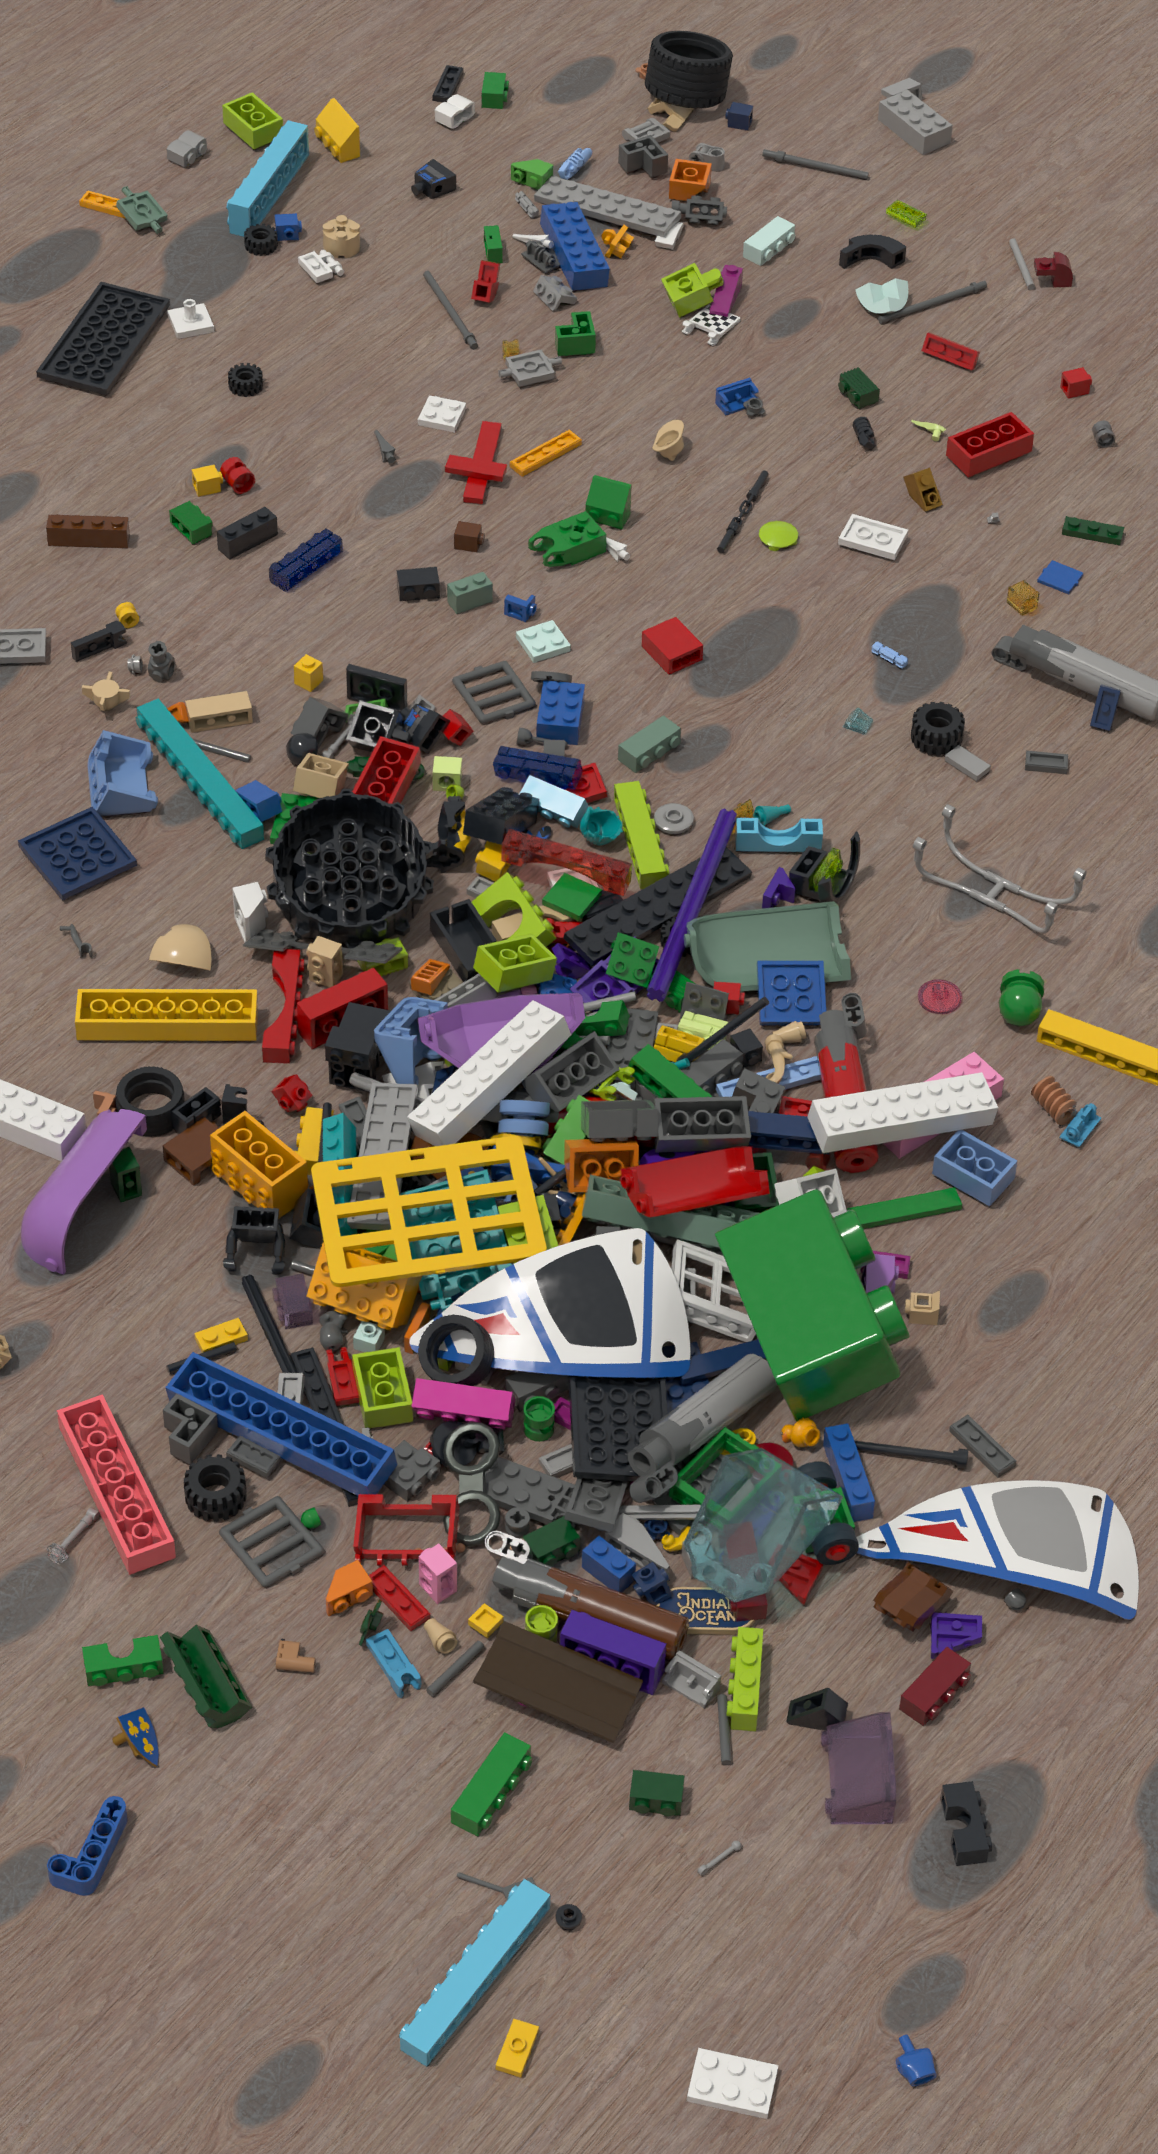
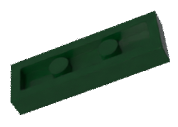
M1066 516L1062 535L1120 546L1125 527Z

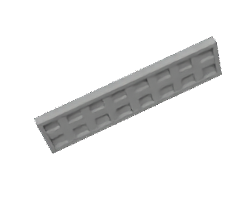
M551 176L534 194V201L546 205L578 202L583 215L621 226L626 225L628 228L660 237H665L681 219V211L576 183L575 181H569L557 176Z
M372 1082L359 1157L408 1150L412 1127L407 1116L415 1110L418 1093L417 1084ZM396 1178L400 1194L403 1178ZM382 1181L353 1185L351 1202L385 1198ZM388 1212L347 1218V1224L351 1229L391 1230Z

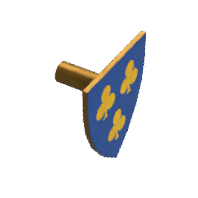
M143 1707L117 1717L116 1719L123 1732L112 1738L113 1743L119 1746L127 1741L135 1757L140 1755L148 1763L157 1767L159 1756L158 1742L145 1708Z

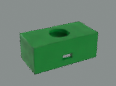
M484 226V246L487 261L503 263V247L499 226Z

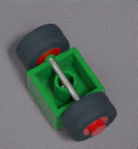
M815 1461L798 1467L790 1477V1484L794 1493L792 1515L805 1553L814 1552L816 1559L824 1565H836L851 1559L858 1552L859 1543L842 1488H837V1481L831 1466L825 1462Z

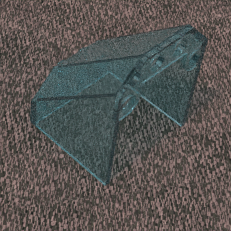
M763 1448L725 1455L684 1541L686 1553H689L693 1577L700 1582L703 1581L708 1587L718 1593L724 1594L733 1602L768 1593L833 1519L843 1496Z

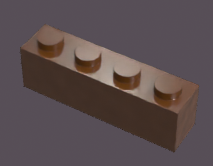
M48 515L46 525L48 546L128 549L130 538L128 517Z

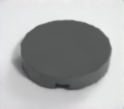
M532 671L531 680L543 683L544 680L571 683L572 675Z

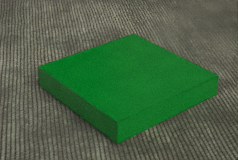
M564 873L544 896L542 905L580 921L602 895V889Z

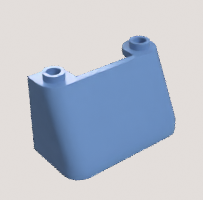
M105 730L102 731L88 758L91 807L93 806L100 816L150 812L156 808L158 797L154 791L149 790L147 792L145 773L147 764H150L153 759L150 742Z
M418 997L404 998L374 1029L375 1042L396 1084L418 1085L419 1077L415 1075V1066L424 1057L428 1060L436 1061L442 1057L421 1041L418 1018L447 1009L448 1002Z

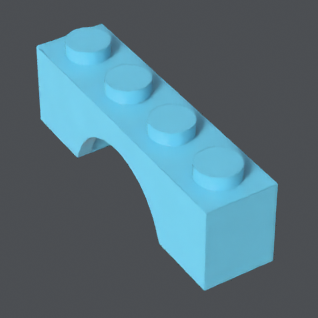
M736 818V851L804 852L808 846L822 850V819H800L795 826L789 829L772 830L763 826L758 818Z

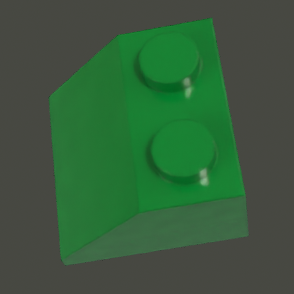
M594 475L585 504V511L596 523L623 529L631 515L632 484Z

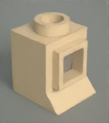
M940 1291L933 1294L911 1292L910 1300L906 1299L905 1313L909 1314V1323L937 1325Z

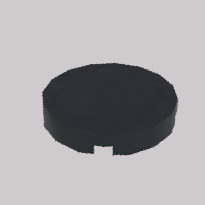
M453 1420L440 1424L433 1430L430 1437L433 1456L439 1459L440 1464L447 1468L449 1467L445 1463L443 1454L445 1440L451 1431L463 1424ZM467 1434L458 1440L454 1448L455 1460L463 1466L470 1463L477 1453V1445L473 1447H465L463 1445L466 1439H471Z

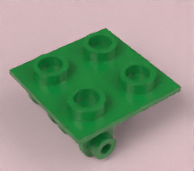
M618 932L616 940H613L611 945L613 950L605 974L647 988L659 946Z

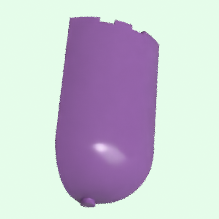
M120 1109L119 1112H111V1110L101 1112L90 1123L29 1203L21 1224L22 1246L26 1254L33 1261L46 1267L49 1271L58 1272L62 1275L65 1274L64 1246L72 1219L83 1200L132 1135L143 1136L146 1132V1116L144 1114Z

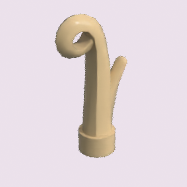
M772 1034L766 1038L765 1046L772 1058L775 1072L768 1074L765 1078L779 1084L784 1076V1058L792 1060L793 1056L785 1051L782 1038L779 1035Z

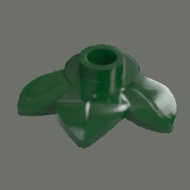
M380 1599L373 1611L368 1610L362 1622L360 1646H362L369 1629L375 1632L384 1613L378 1611L382 1603Z

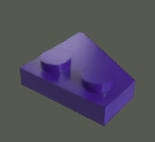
M935 1612L931 1615V1659H935L946 1647L955 1652L981 1643L982 1616Z

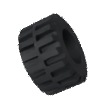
M930 702V704L925 703L922 707H918L912 719L911 741L914 743V746L920 748L919 751L927 752L928 755L936 754V756L946 755L958 745L961 746L965 726L963 713L959 712L957 707H952L949 703L944 704V702Z
M211 1454L206 1455L205 1459L200 1457L197 1459L196 1464L192 1462L189 1465V1470L185 1472L184 1492L185 1501L190 1512L194 1511V1515L198 1518L203 1516L205 1521L213 1519V1522H219L221 1518L227 1520L229 1515L235 1516L238 1514V1509L242 1510L247 1498L244 1470L240 1468V1464L237 1461L232 1462V1458L229 1456L222 1458V1455L217 1454L216 1457H212ZM212 1485H222L225 1487L218 1491L205 1489Z

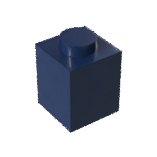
M732 102L730 109L727 108L725 119L728 120L727 127L748 131L753 121V105Z

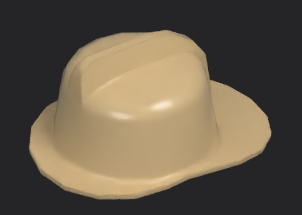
M672 420L663 425L656 435L652 449L671 461L675 460L677 454L684 448L682 438L684 423L681 420Z

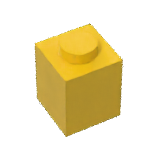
M215 465L191 469L192 484L198 497L221 492L220 484L223 483V477L221 472L217 471Z
M306 654L294 665V684L312 692L323 681V662Z

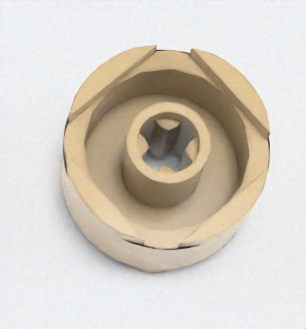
M339 215L336 219L323 224L324 250L330 252L334 258H338V256L350 258L356 255L360 250V225L353 220L347 219L344 215Z

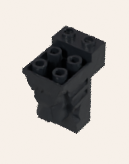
M351 1002L348 1003L340 1026H332L325 1044V1061H328L329 1084L369 1092L351 1085L349 1080L354 1072L376 1080V1068L380 1065V1056L382 1054L374 1039V1029L391 1011Z

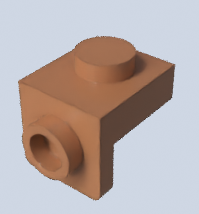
M94 1091V1107L99 1109L97 1116L106 1110L117 1112L116 1095Z

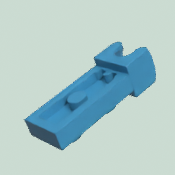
M389 1629L366 1639V1646L391 1682V1687L399 1698L404 1696L402 1691L404 1684H411L416 1690L421 1688L420 1674L414 1665H411Z

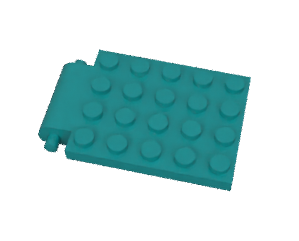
M487 1169L462 1176L464 1187L491 1183ZM448 1181L400 1193L399 1196L449 1189ZM495 1197L467 1201L470 1218L499 1214ZM452 1203L402 1210L405 1227L455 1221ZM503 1229L474 1233L477 1251L507 1246ZM459 1235L409 1242L413 1260L462 1253ZM512 1263L445 1272L443 1274L424 1275L419 1283L422 1298L427 1300L439 1297V1299L430 1301L432 1310L441 1308L443 1312L455 1302L452 1301L451 1296L459 1292L465 1294L488 1277L511 1266Z

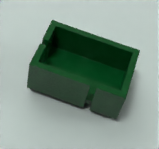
M771 1152L753 1154L754 1170L767 1171L770 1194L731 1201V1207L761 1213L779 1205L774 1185L777 1183Z

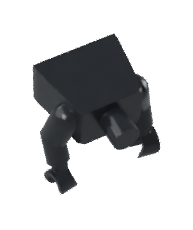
M234 1206L233 1223L226 1237L225 1253H227V1258L223 1260V1266L228 1271H236L234 1257L237 1252V1241L239 1239L242 1242L274 1243L273 1254L275 1262L272 1267V1274H281L285 1267V1261H282L283 1257H285V1237L283 1227L278 1223L279 1209Z

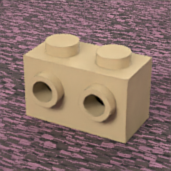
M317 936L315 941L309 944L306 951L309 980L330 988L336 985L343 975L342 944Z

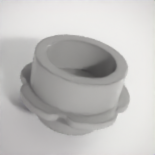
M134 654L131 658H128V670L132 671L133 675L142 673L143 670L142 657Z

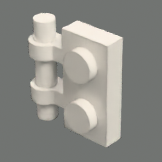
M321 250L320 255L313 251L298 257V263L316 283L332 278L333 273H337L339 276L344 274L342 265L335 261L334 256L326 250Z

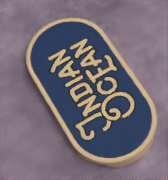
M676 1587L670 1589L673 1593L671 1597L657 1604L658 1607L688 1617L689 1628L687 1634L736 1635L738 1634V1627L749 1628L756 1621H736L735 1612H730L729 1597H732L731 1591L727 1592L726 1588Z

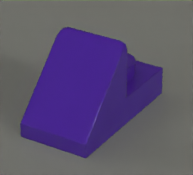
M778 867L763 894L762 909L773 908L774 905L777 906L780 899L794 903L795 887L781 867Z
M559 943L552 948L554 955L557 957V965L555 966L557 975L579 979L592 969L590 964L579 953Z

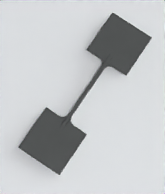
M264 929L245 942L243 947L285 951L289 947L307 949L309 944L297 942L300 939L293 935V932L274 933L271 929ZM363 941L355 948H342V953L346 954L344 959L385 964L400 953L403 948L395 947L394 944L390 943L376 945L372 941Z

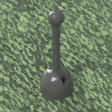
M519 728L516 744L527 745L531 741L544 743V740L549 739L534 737L530 730Z

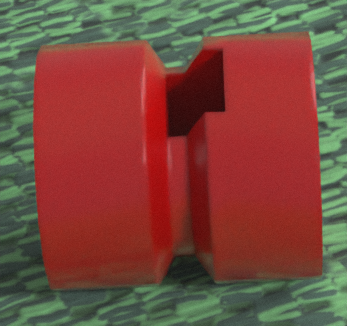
M229 458L221 465L220 472L223 479L237 494L246 493L254 486L255 476L240 458Z

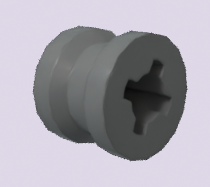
M519 1507L510 1509L505 1516V1531L508 1535L521 1539L530 1530L529 1513Z

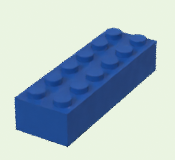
M578 202L542 205L540 225L545 235H549V240L554 243L552 248L572 291L608 287L610 268Z

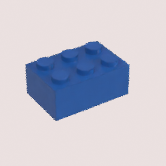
M543 681L536 737L549 740H565L569 745H578L585 701V684Z

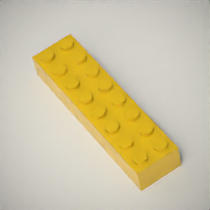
M78 989L75 1015L77 1040L256 1041L258 1020L257 989Z

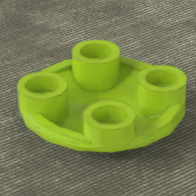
M772 521L760 528L759 537L763 543L768 545L769 550L778 551L780 548L796 545L798 531L792 524L787 522Z

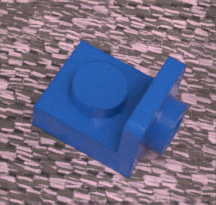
M509 594L504 599V615L526 622L537 610L534 595H531L527 601Z

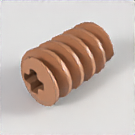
M1048 1076L1035 1084L1031 1090V1095L1055 1119L1058 1125H1065L1074 1119L1077 1112L1075 1109L1077 1103L1071 1099V1095L1067 1094L1064 1088H1060L1059 1082H1055L1053 1076Z

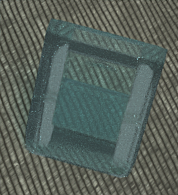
M857 707L849 714L843 727L865 734L873 719Z

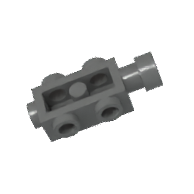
M691 196V199H687V203L672 200L671 208L681 211V214H686L685 218L690 223L707 221V224L718 225V222L723 223V218L727 217V207L724 206V202H720L721 198L710 197V200H702L701 196ZM694 208L700 210L698 214L693 213ZM713 209L718 211V214L715 216L711 214Z

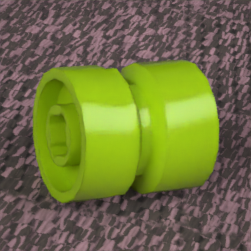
M546 1605L534 1606L528 1610L525 1617V1630L557 1643L558 1616L556 1612Z

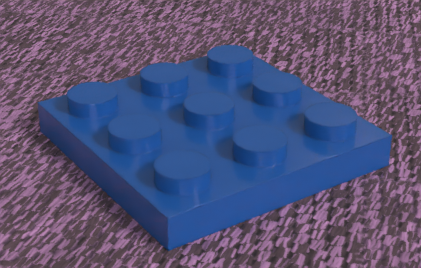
M757 961L758 1001L763 997H766L769 1001V1005L759 1011L760 1025H788L794 1021H802L803 1025H821L819 1015L826 1012L824 962Z

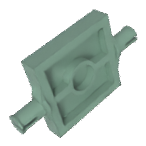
M124 186L121 191L126 197L117 200L116 207L136 231L152 227L156 234L161 233L163 228L158 223L167 220V213L148 190L141 193H132L128 186Z

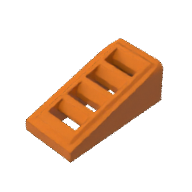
M429 959L412 976L411 990L432 995L449 970L450 964Z

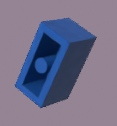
M257 780L235 790L261 822L282 812L280 795Z
M596 1537L582 1550V1568L608 1588L622 1593L635 1581L632 1574L636 1572V1563L602 1537Z

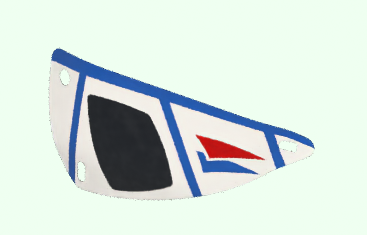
M640 1228L615 1231L576 1240L521 1260L474 1286L440 1315L415 1332L410 1338V1347L418 1353L419 1341L426 1328L436 1319L454 1314L473 1319L489 1333L494 1346L492 1368L556 1375L629 1378L680 1377L685 1375L690 1368L689 1328L678 1283L657 1244L645 1230ZM636 1239L642 1242V1262L638 1265L632 1261L633 1241ZM465 1330L453 1331L440 1345L437 1358L470 1364L476 1352L474 1336ZM667 1341L672 1342L676 1348V1352L671 1358L665 1357L662 1353V1346Z

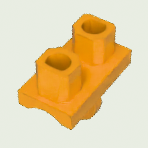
M623 225L617 234L614 230L610 229L603 231L601 235L603 243L610 245L605 254L606 257L610 258L614 254L621 259L627 248L631 245L634 237L626 233L628 229L626 225Z

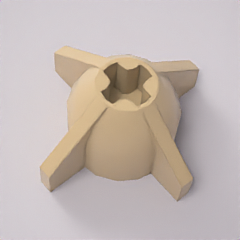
M110 671L108 672L107 679L100 680L93 686L82 685V694L94 701L102 711L111 710L130 698V690L119 689V685L113 681V673Z

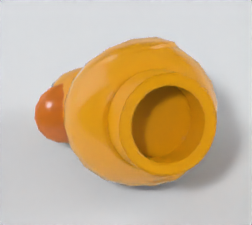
M801 1418L794 1425L787 1424L783 1426L781 1436L784 1443L791 1441L797 1447L814 1446L820 1439V1431L812 1419Z

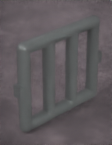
M501 661L486 667L481 665L475 667L474 671L455 676L452 679L453 684L482 724L503 717L506 719L514 717L515 713L533 708L536 705L535 700L507 661ZM500 670H504L507 675L470 688H466L463 684L464 682ZM509 683H513L515 689L479 701H475L472 695ZM518 696H522L524 702L488 714H484L481 708Z
M275 1496L255 1509L251 1507L242 1512L243 1516L219 1530L220 1536L263 1587L270 1586L290 1573L292 1576L301 1571L302 1566L324 1553V1548L279 1496ZM274 1508H277L283 1515L280 1519L240 1542L232 1535L233 1532ZM289 1524L297 1531L293 1536L253 1559L246 1552V1549ZM302 1541H305L311 1548L308 1552L267 1576L259 1567Z

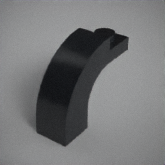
M872 234L856 236L849 239V246L840 250L839 266L845 269L858 261L873 259L884 263L892 269L905 262L907 247L887 236Z

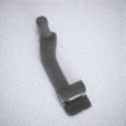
M73 924L70 926H60V931L71 932L72 940L79 949L80 957H82L83 953H89L90 957L93 956L91 944L82 943Z

